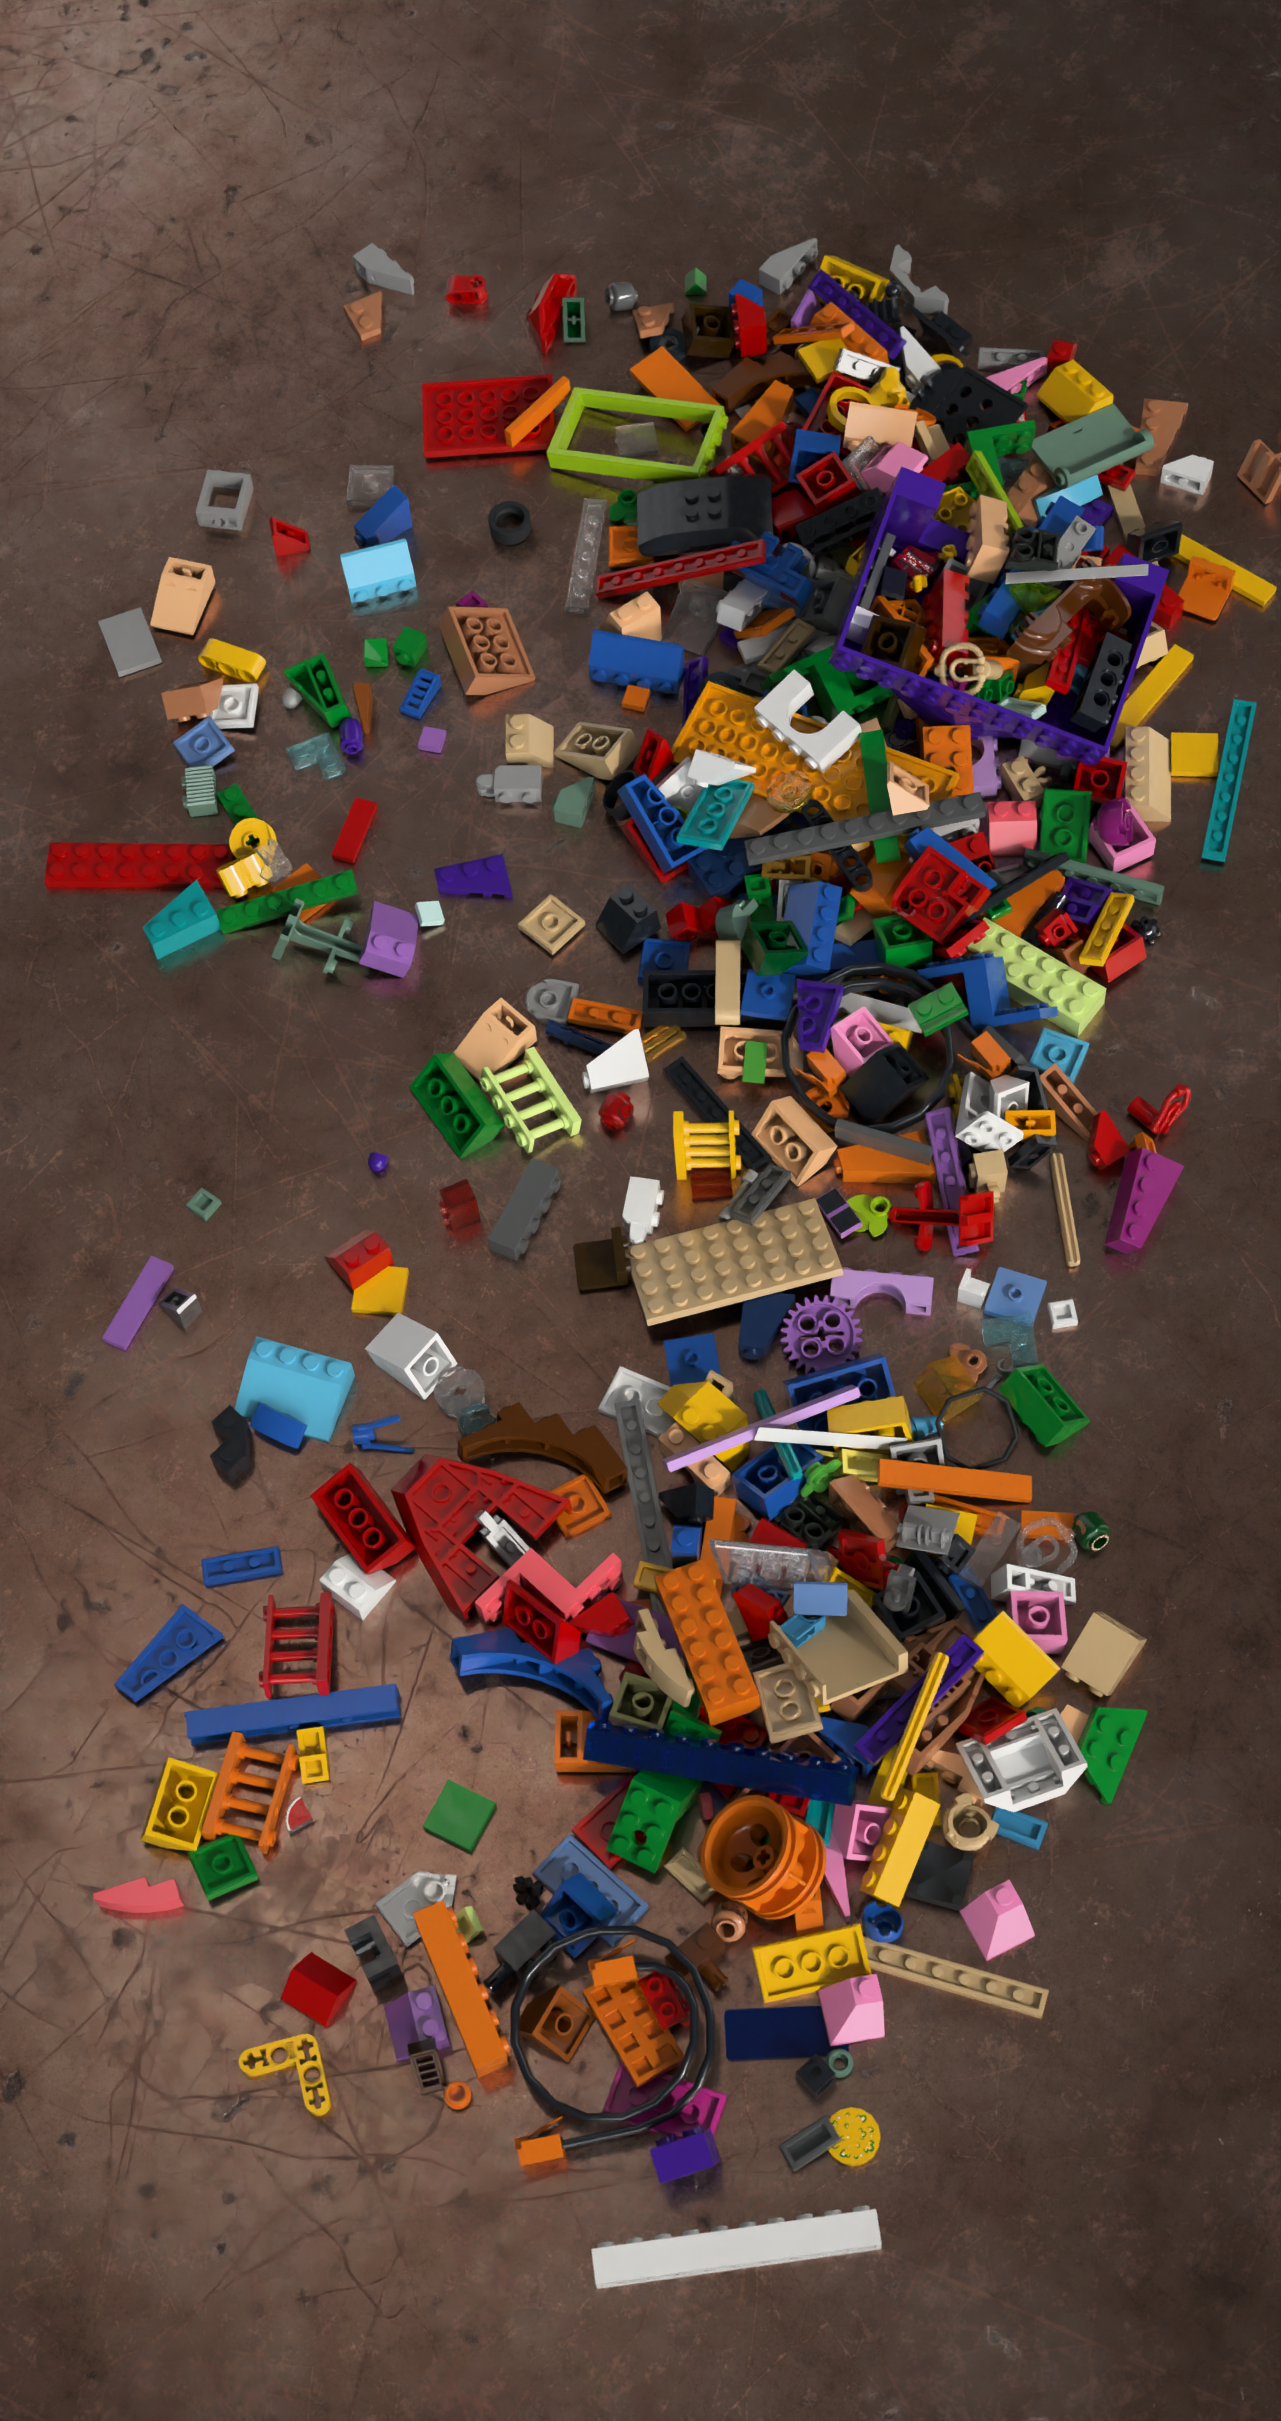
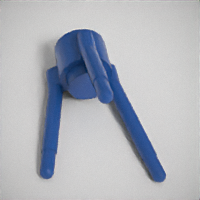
M398 1414L372 1422L352 1425L355 1445L362 1444L363 1450L379 1449L414 1453L413 1448L371 1443V1440L376 1439L375 1428L399 1422L401 1418Z

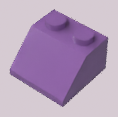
M435 1985L408 1992L384 2006L397 2061L409 2058L407 2044L435 2037L438 2050L451 2046Z

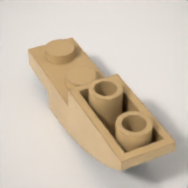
M649 1609L638 1610L635 1623L637 1633L633 1650L640 1664L652 1681L665 1694L683 1707H688L695 1688L692 1679L687 1677L684 1659L682 1657L679 1658L676 1648L667 1649L665 1640L659 1636L657 1620L652 1618Z

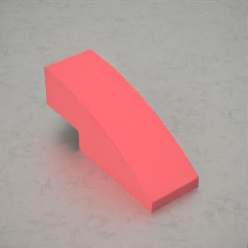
M146 1877L93 1893L94 1900L99 1906L116 1911L150 1913L184 1906L180 1888L175 1879L150 1886Z

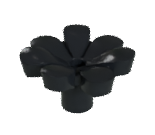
M1141 917L1140 922L1133 920L1131 923V928L1143 937L1144 942L1147 940L1149 944H1154L1156 942L1155 936L1161 935L1156 919L1150 920L1147 917Z
M516 1877V1884L513 1885V1889L516 1893L520 1894L516 1897L517 1903L521 1905L525 1902L528 1910L536 1908L540 1904L538 1895L544 1889L542 1882L538 1880L533 1883L530 1877Z

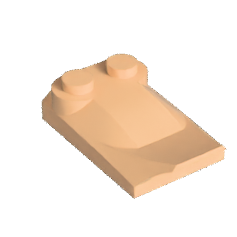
M721 1026L717 1074L726 1079H734L739 1075H743L746 1041L768 1043L765 1077H786L783 1073L781 1035L783 1031ZM793 1032L789 1041L790 1067L796 1076L799 1074L794 1071V1067L803 1071L804 1050L800 1049Z

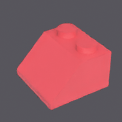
M1036 801L988 802V845L992 857L1024 856L1026 847L1037 850Z

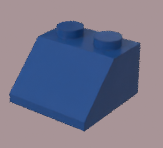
M580 1872L560 1884L540 1916L557 1932L558 1940H561L587 1928L608 1926L618 1910ZM598 1936L587 1938L565 1949L575 1958Z

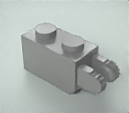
M500 765L495 769V774L478 776L476 780L478 785L477 791L481 796L495 797L496 802H542V765Z

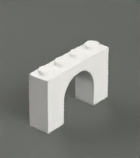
M793 670L754 707L757 715L756 721L764 729L768 727L779 742L785 741L793 754L796 756L800 754L805 758L804 761L811 769H818L823 774L860 739L859 733H862L860 724L845 711H842L824 729L816 733L804 734L794 730L790 726L793 715L814 693L810 682Z

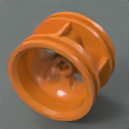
M749 1795L729 1803L715 1816L709 1825L701 1847V1868L706 1881L717 1892L731 1900L738 1901L740 1905L759 1917L781 1919L802 1909L818 1890L826 1868V1849L821 1835L812 1825L790 1814L784 1807L768 1797ZM769 1834V1844L760 1846V1840ZM750 1859H753L755 1867L752 1870L745 1872L747 1862Z

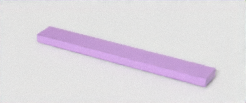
M848 1385L662 1459L663 1466L669 1472L675 1471L753 1440L759 1427L781 1429L859 1398L861 1394L857 1386Z

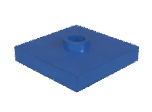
M748 969L740 1014L743 1016L787 1021L792 1006L796 975L782 973L772 976H757L754 970Z
M714 1333L664 1341L671 1387L677 1384L705 1382L710 1370L721 1375Z

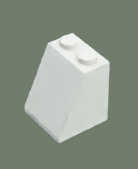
M639 1029L631 1031L586 1065L585 1072H582L584 1089L589 1088L590 1094L648 1080L649 1072Z
M397 1313L365 1348L377 1366L423 1400L434 1391L458 1364L437 1332L400 1313Z

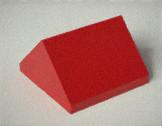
M310 1952L291 1969L280 1999L327 2028L357 1980Z

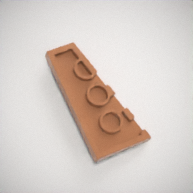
M1144 399L1140 430L1147 429L1154 439V448L1137 456L1136 474L1158 475L1167 451L1174 440L1176 431L1181 425L1184 414H1186L1188 403Z

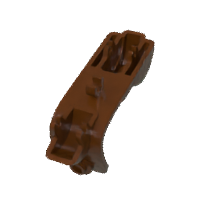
M1087 558L1085 563L1080 565V568L1097 567L1090 558ZM1112 578L1070 580L1072 585L1064 593L1058 585H1055L1051 592L1044 596V599L1051 605L1041 615L1030 612L1025 617L1024 621L1028 627L1020 625L1018 627L1019 630L1016 629L1014 631L1017 640L1009 648L1006 655L1012 659L1032 664H1042L1045 660L1051 662L1059 653L1056 649L1060 647L1063 650L1072 640L1069 636L1073 629L1066 623L1084 605L1093 612L1103 628L1109 633L1119 631L1131 616V606L1119 587L1112 581Z

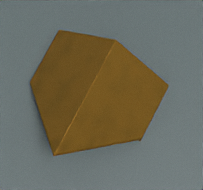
M805 854L762 863V878L810 880L811 855Z

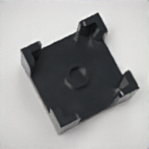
M375 1915L344 1930L356 1955H360L371 1948L376 1959L363 1966V1971L373 1992L403 1978L399 1965Z

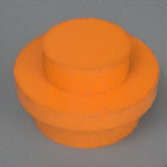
M456 2080L450 2082L445 2087L443 2096L445 2103L450 2108L463 2109L470 2103L472 2093L467 2083Z

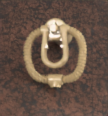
M958 642L944 648L940 654L939 665L935 666L934 670L935 675L940 677L939 682L948 686L945 678L947 677V665L945 664L948 654L960 649L973 651L976 654V659L958 658L949 667L950 676L956 682L977 681L975 687L962 691L972 696L981 690L986 679L996 680L1003 674L1001 663L986 660L980 648L968 642ZM959 663H964L965 665L972 663L973 676L965 675L964 677H958L955 674L956 665Z

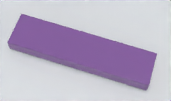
M154 1256L150 1257L103 1335L102 1339L104 1342L126 1351L173 1272L174 1267L172 1264Z

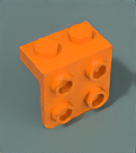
M1193 556L1189 563L1187 578L1178 594L1184 600L1183 610L1210 620H1216L1233 588L1236 571L1226 566L1212 563L1204 558Z

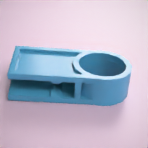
M795 1614L780 1627L787 1638L798 1649L820 1630L824 1629L826 1626V1615ZM809 1617H817V1618H819V1619H817V1620H808V1619H806V1618H809Z

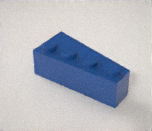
M645 774L617 790L663 873L708 849L677 843L676 837L685 820L680 816L681 813L667 802L665 796Z

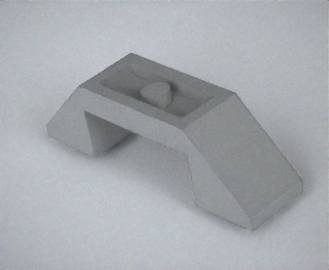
M899 244L895 246L890 266L889 282L895 281L900 284L902 288L900 297L921 313L937 315L942 311L948 314L949 299L947 294L942 292L936 285L921 292L920 288L915 286L907 275L911 272L912 262L909 252L904 251Z

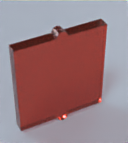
M730 1167L692 1168V1170H689L692 1201L711 1200L713 1202L715 1199L733 1197Z

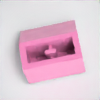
M896 442L884 446L860 473L871 490L878 487L887 494L901 466L920 473L924 469L923 465L929 458L927 455L901 442Z

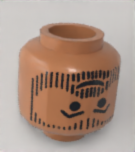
M723 1901L714 1909L710 1926L723 1941H737L745 1933L748 1921L747 1911L736 1901Z

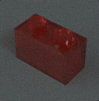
M467 1179L439 1190L441 1197L438 1200L441 1210L440 1214L445 1226L450 1224L453 1232L481 1221L477 1200Z

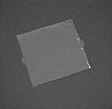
M654 422L615 426L617 436L615 444L618 445L619 457L658 453L656 442L658 435L655 434Z

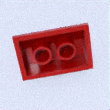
M508 1580L502 1623L553 1664H557L578 1653L581 1631L530 1591L513 1580Z

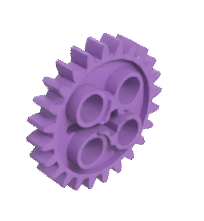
M815 1295L812 1303L807 1297L804 1298V1306L796 1303L795 1308L797 1312L788 1311L791 1319H783V1324L788 1328L780 1330V1333L787 1337L782 1338L780 1344L788 1345L783 1349V1354H792L788 1362L796 1360V1370L804 1366L806 1367L805 1374H808L810 1370L816 1372L846 1363V1360L849 1362L855 1360L851 1353L859 1354L860 1349L855 1345L862 1344L863 1339L856 1336L860 1335L863 1330L855 1328L860 1320L851 1319L855 1311L846 1312L847 1303L839 1307L837 1305L838 1298H835L830 1303L828 1295H825L823 1301H819L818 1296ZM829 1317H834L838 1320L839 1325L831 1328L826 1324L825 1320ZM808 1320L813 1323L814 1328L810 1331H805L801 1328L800 1323ZM819 1331L826 1336L824 1341H820V1337H816ZM837 1332H843V1333H844L843 1336L831 1335V1334H835V1333H837ZM799 1337H813L804 1341L799 1340ZM831 1342H838L842 1345L843 1350L833 1352L830 1350L829 1344ZM813 1345L817 1348L818 1352L813 1356L807 1355L804 1352V1347Z

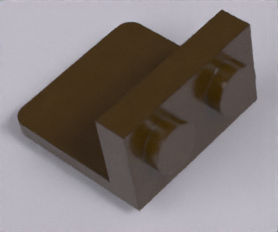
M621 1227L611 1228L612 1239L576 1243L573 1246L577 1285L580 1290L628 1284L627 1273L632 1271L630 1258H625L624 1251L629 1250L627 1235L622 1236Z

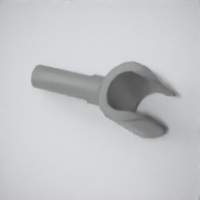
M1005 1359L999 1360L995 1374L984 1387L991 1389L1000 1379H1007L1011 1374L1013 1365L1009 1369H1002L1001 1367L1004 1365Z

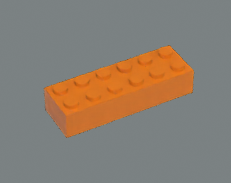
M701 1559L654 1576L657 1593L709 1725L713 1726L761 1709L759 1693L705 1560Z
M444 1900L414 1912L413 1917L477 2077L481 2078L508 2066L507 2057L511 2056L505 2035H498L497 2031L501 2030L494 2009L488 2010L486 2006L490 2004L489 1996L484 1984H477L476 1979L480 1978L473 1957L468 1959L466 1957V1954L469 1953L468 1945L462 1931L457 1933L455 1930L459 1926L452 1906L446 1908Z

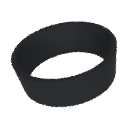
M625 770L618 774L610 782L604 793L603 806L618 821L631 818L624 802L620 806L614 807L619 796L617 790L640 777L638 773L632 770Z

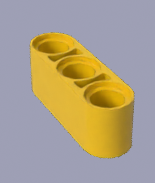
M213 638L208 639L198 656V661L204 667L249 683L257 681L266 665L265 659L259 654Z

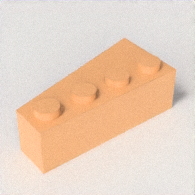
M980 495L977 502L972 503L969 511V517H972L967 533H970L966 544V549L969 552L964 565L967 566V576L970 578L994 584L1010 552L1009 547H1006L1009 543V536H1006L1008 531V524H1006L1008 518L1007 502Z

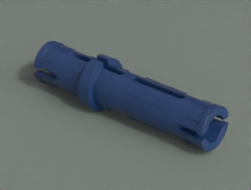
M552 1019L549 1020L545 1028V1034L563 1040L564 1044H572L597 1055H601L613 1046L576 1030V1027H568Z

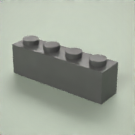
M531 1158L488 1237L489 1249L515 1261H517L520 1253H525L529 1243L528 1238L531 1233L534 1234L537 1231L542 1212L546 1213L550 1206V1197L553 1192L557 1193L560 1188L561 1179L558 1168Z

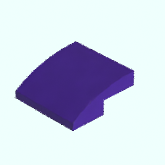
M1069 877L1057 903L1065 895L1069 900L1061 911L1067 912L1073 922L1089 926L1100 915L1110 893L1113 891L1108 886Z

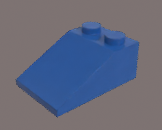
M790 1443L802 1468L803 1477L801 1479L792 1481L789 1478L773 1444L732 1474L737 1496L769 1521L779 1515L792 1504L807 1483V1479L804 1477L806 1470L815 1462L822 1464L825 1460L823 1455L808 1444Z
M820 1717L823 1729L813 1733L842 1759L840 1762L848 1764L850 1769L854 1770V1774L867 1782L884 1759L883 1757L873 1767L854 1749V1745L870 1728L862 1724Z

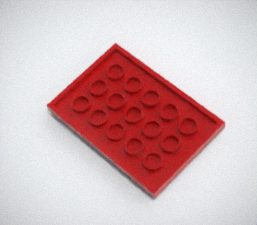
M552 374L422 383L424 458L548 449L555 434L554 410L513 448L506 444L505 429L553 385Z

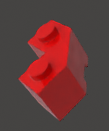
M713 896L699 908L683 902L676 904L674 908L665 914L670 937L691 943L697 942V938L711 935V939L719 938L715 926L717 912L720 908L732 905V902Z

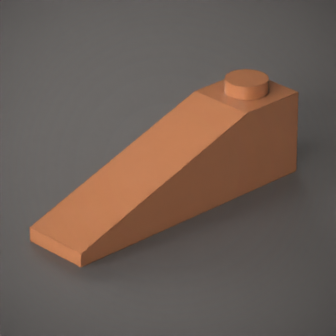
M1054 1063L1040 1074L1047 1106L1051 1110H1055V1113L1088 1143L1093 1118L1098 1113L1058 1065Z

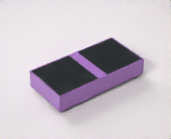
M836 1187L816 1199L820 1211L841 1239L863 1226L861 1220Z

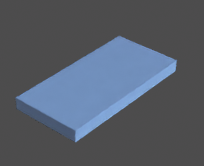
M570 1833L532 1872L533 1876L541 1881L553 1894L563 1881L581 1872L618 1910L608 1926H633L649 1909V1905ZM601 1935L599 1937L612 1948L623 1935Z

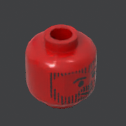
M619 1091L617 1094H607L598 1111L601 1117L600 1121L615 1130L618 1127H625L634 1112V1106L630 1102L631 1098Z

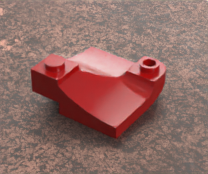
M928 846L896 889L892 898V908L898 916L943 946L955 930L970 915L980 909L991 892L961 867L931 846ZM904 903H909L907 909H902Z

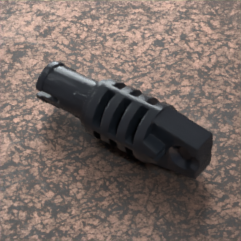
M1056 891L1047 906L1040 909L1035 915L1022 939L1038 947L1041 942L1037 938L1039 934L1034 926L1054 908L1061 910L1069 899L1063 895L1057 903L1062 893Z

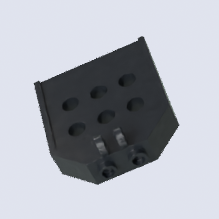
M966 366L938 372L932 379L923 375L920 378V382L924 385V389L922 390L918 386H914L911 389L916 397L911 401L909 409L916 410V408H920L936 417L935 425L939 424L941 429H943L942 432L947 443L956 445L958 442H964L961 444L964 448L967 432L1016 423L1027 409L1028 404ZM978 424L976 427L970 428L972 425Z

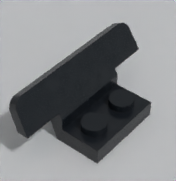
M905 302L903 306L917 317L922 330L954 355L959 351L966 357L971 354L965 346L972 341V335L941 311L930 320L910 303Z

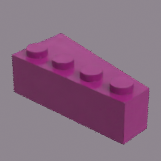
M1143 1147L1127 1153L1104 1245L1124 1254L1141 1249L1184 1165Z

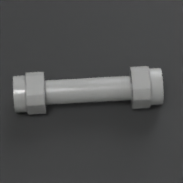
M748 1169L741 1177L742 1184L728 1206L724 1205L720 1211L718 1219L721 1222L733 1220L730 1216V1211L759 1177L757 1172Z

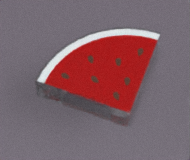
M300 1796L297 1797L290 1804L286 1813V1827L289 1834L313 1822Z

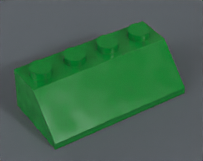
M435 1053L409 1086L459 1158H464L491 1142L505 1125L454 1053Z

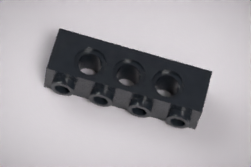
M1106 632L1097 641L1069 721L1094 733L1102 726L1105 727L1111 718L1109 713L1110 707L1115 704L1118 698L1116 693L1117 687L1122 684L1125 674H1123L1124 667L1129 664L1132 657L1129 654L1132 647L1131 643L1109 632Z

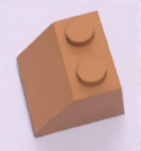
M218 678L184 684L162 692L161 695L167 719H177V722L190 720V716L196 715L197 719L209 717L211 711L218 709L223 679Z

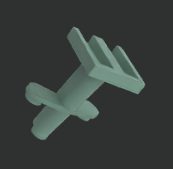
M296 898L271 957L280 961L290 940L330 953L322 972L325 974L328 972L333 973L338 962L334 959L335 955L359 962L362 945L342 938L344 933L349 935L354 921L350 920L351 917H345L338 936L308 926L300 920L299 915L305 902Z

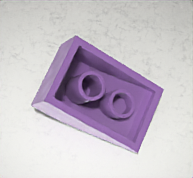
M374 901L358 964L404 978L411 967L416 947L419 921L417 914Z

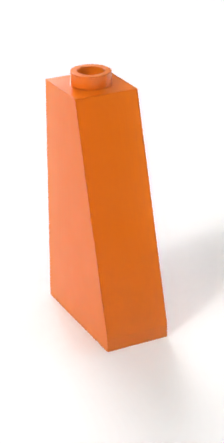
M775 380L731 431V447L739 451L779 422L783 421L786 424L794 404V389L787 384H782ZM769 440L764 444L766 447L764 450L772 459L776 445L772 444ZM753 452L748 455L761 462L758 455L755 456Z
M1054 869L1006 898L1012 906V912L993 922L1022 939L1027 927L1038 911L1047 906L1056 891L1062 892L1065 876ZM985 912L977 916L978 920H983L984 917L989 919Z
M924 1130L897 1135L928 1145ZM854 1145L837 1149V1159L833 1160L836 1174L841 1173L843 1182L917 1184L921 1181H929L931 1184H936L937 1173L933 1159L929 1166L862 1145Z

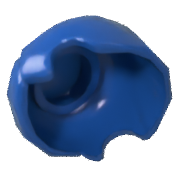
M872 1901L863 1908L861 1923L864 1933L868 1938L875 1942L887 1943L895 1941L902 1934L904 1927L903 1917L899 1911L892 1908L891 1904L878 1906L876 1901Z

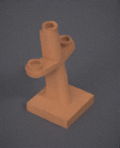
M1280 431V432L1278 433V435H1277V441H1278V444H1279L1280 446H1281V431ZM1258 439L1253 441L1237 476L1264 504L1272 502L1281 484V452L1274 454Z

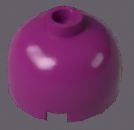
M1126 797L1106 801L1098 809L1097 816L1093 817L1094 831H1098L1100 838L1112 846L1130 845L1129 842L1132 841L1133 817L1128 815L1127 810L1131 809V805Z

